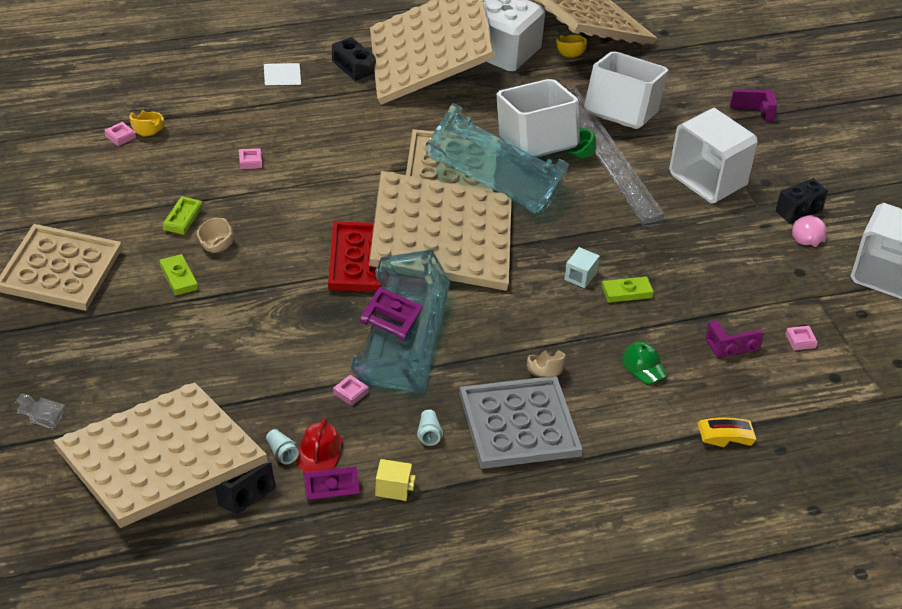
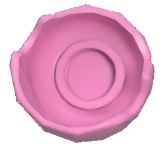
M809 215L799 218L794 223L792 236L797 243L803 245L811 244L817 247L821 241H826V226L820 218Z

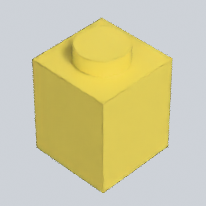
M380 459L376 476L375 496L406 501L408 491H413L416 475H411L412 464Z

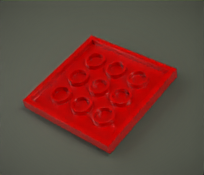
M333 221L328 290L376 292L381 287L393 293L422 294L423 275L369 266L374 223Z

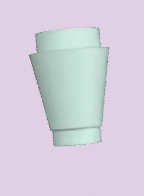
M433 410L422 412L417 432L418 439L427 446L436 445L443 436L442 428Z
M277 429L271 430L266 435V440L275 459L279 463L291 464L298 458L299 450L296 442Z

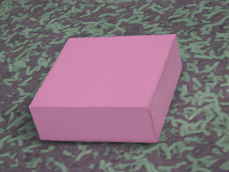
M124 122L105 130V136L117 146L136 138L135 131Z
M240 149V169L262 168L261 149Z
M810 326L792 327L786 330L785 334L794 351L816 348L818 342Z
M349 375L333 387V394L350 406H353L369 393V387L352 375Z

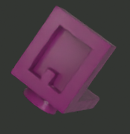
M734 89L732 91L730 108L760 109V113L764 115L765 122H774L777 102L773 90Z
M718 320L708 322L705 340L715 356L721 358L760 349L764 332L762 329L728 336L727 331L722 328Z

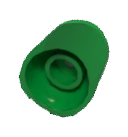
M579 127L580 142L575 148L565 151L575 158H590L597 149L596 137L590 129Z
M634 341L626 348L622 355V363L643 384L650 385L667 378V372L660 361L657 350L653 346L643 341Z

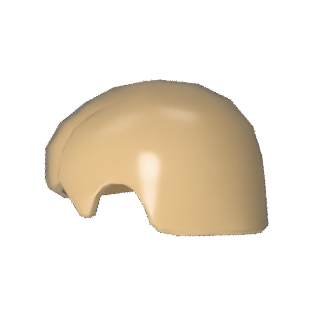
M213 218L200 225L197 237L206 251L218 253L226 250L233 243L234 232L226 219Z
M545 350L539 356L529 355L527 358V369L538 378L558 377L564 367L565 354L557 351L554 356H549Z

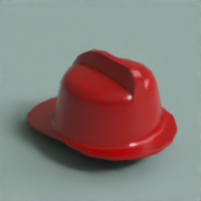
M323 418L322 422L309 425L301 439L296 462L303 472L333 469L338 461L343 440L336 428L329 424L326 418Z

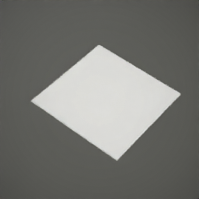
M264 64L265 85H301L300 64Z

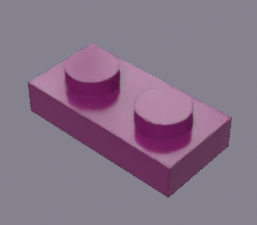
M357 466L303 472L307 500L360 493Z

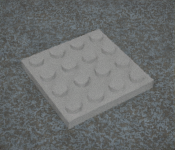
M557 376L460 387L459 395L481 469L582 456L583 449Z

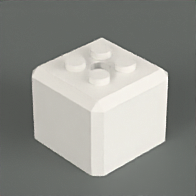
M484 0L495 58L486 62L507 71H516L541 48L545 10L541 5L529 0Z
M610 52L593 65L584 108L589 114L638 129L659 111L669 70L664 66L629 55Z
M546 79L501 90L497 93L499 136L524 159L528 160L575 148L580 142L578 99L556 80Z
M716 108L709 109L677 126L669 170L673 177L709 203H715L748 185L758 142L757 137Z
M882 203L876 206L863 233L850 277L857 284L902 299V209Z

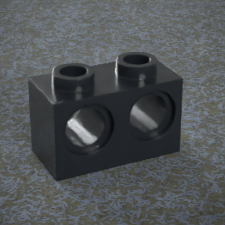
M353 37L332 44V62L354 81L375 73L376 58L374 54L369 52Z
M815 178L780 191L776 212L789 224L796 222L801 217L813 215L823 210L828 190Z
M271 461L216 485L215 490L219 506L237 515L276 489Z

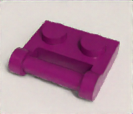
M379 287L362 313L360 323L373 325L396 335L397 339L405 342L410 330L420 316L423 306ZM376 312L403 325L399 327L373 314Z

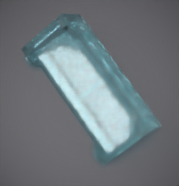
M452 103L429 139L426 154L431 159L441 161L484 185L506 194L509 198L524 205L529 211L542 215L562 187L569 163L559 159L556 164H552L550 159L544 162L471 124L469 116L465 119L461 115L462 107Z
M432 249L380 258L378 268L376 269V278L382 284V288L422 305L423 308L405 342L397 339L396 335L373 325L371 326L364 356L361 353L355 354L351 361L352 372L362 383L415 393L425 392L450 285V279ZM376 312L374 316L399 327L403 325Z

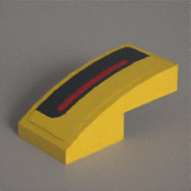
M711 418L698 422L704 443L725 447L729 441L752 446L756 441L749 420Z

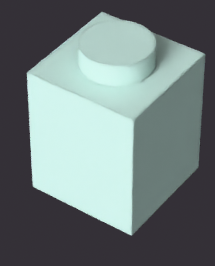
M579 247L566 264L564 280L586 288L597 273L600 256Z

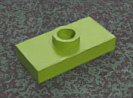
M181 196L164 221L163 230L185 235L203 208L202 201Z
M182 254L160 260V267L175 296L198 290L197 282Z
M647 277L602 281V289L608 303L653 298L654 292Z

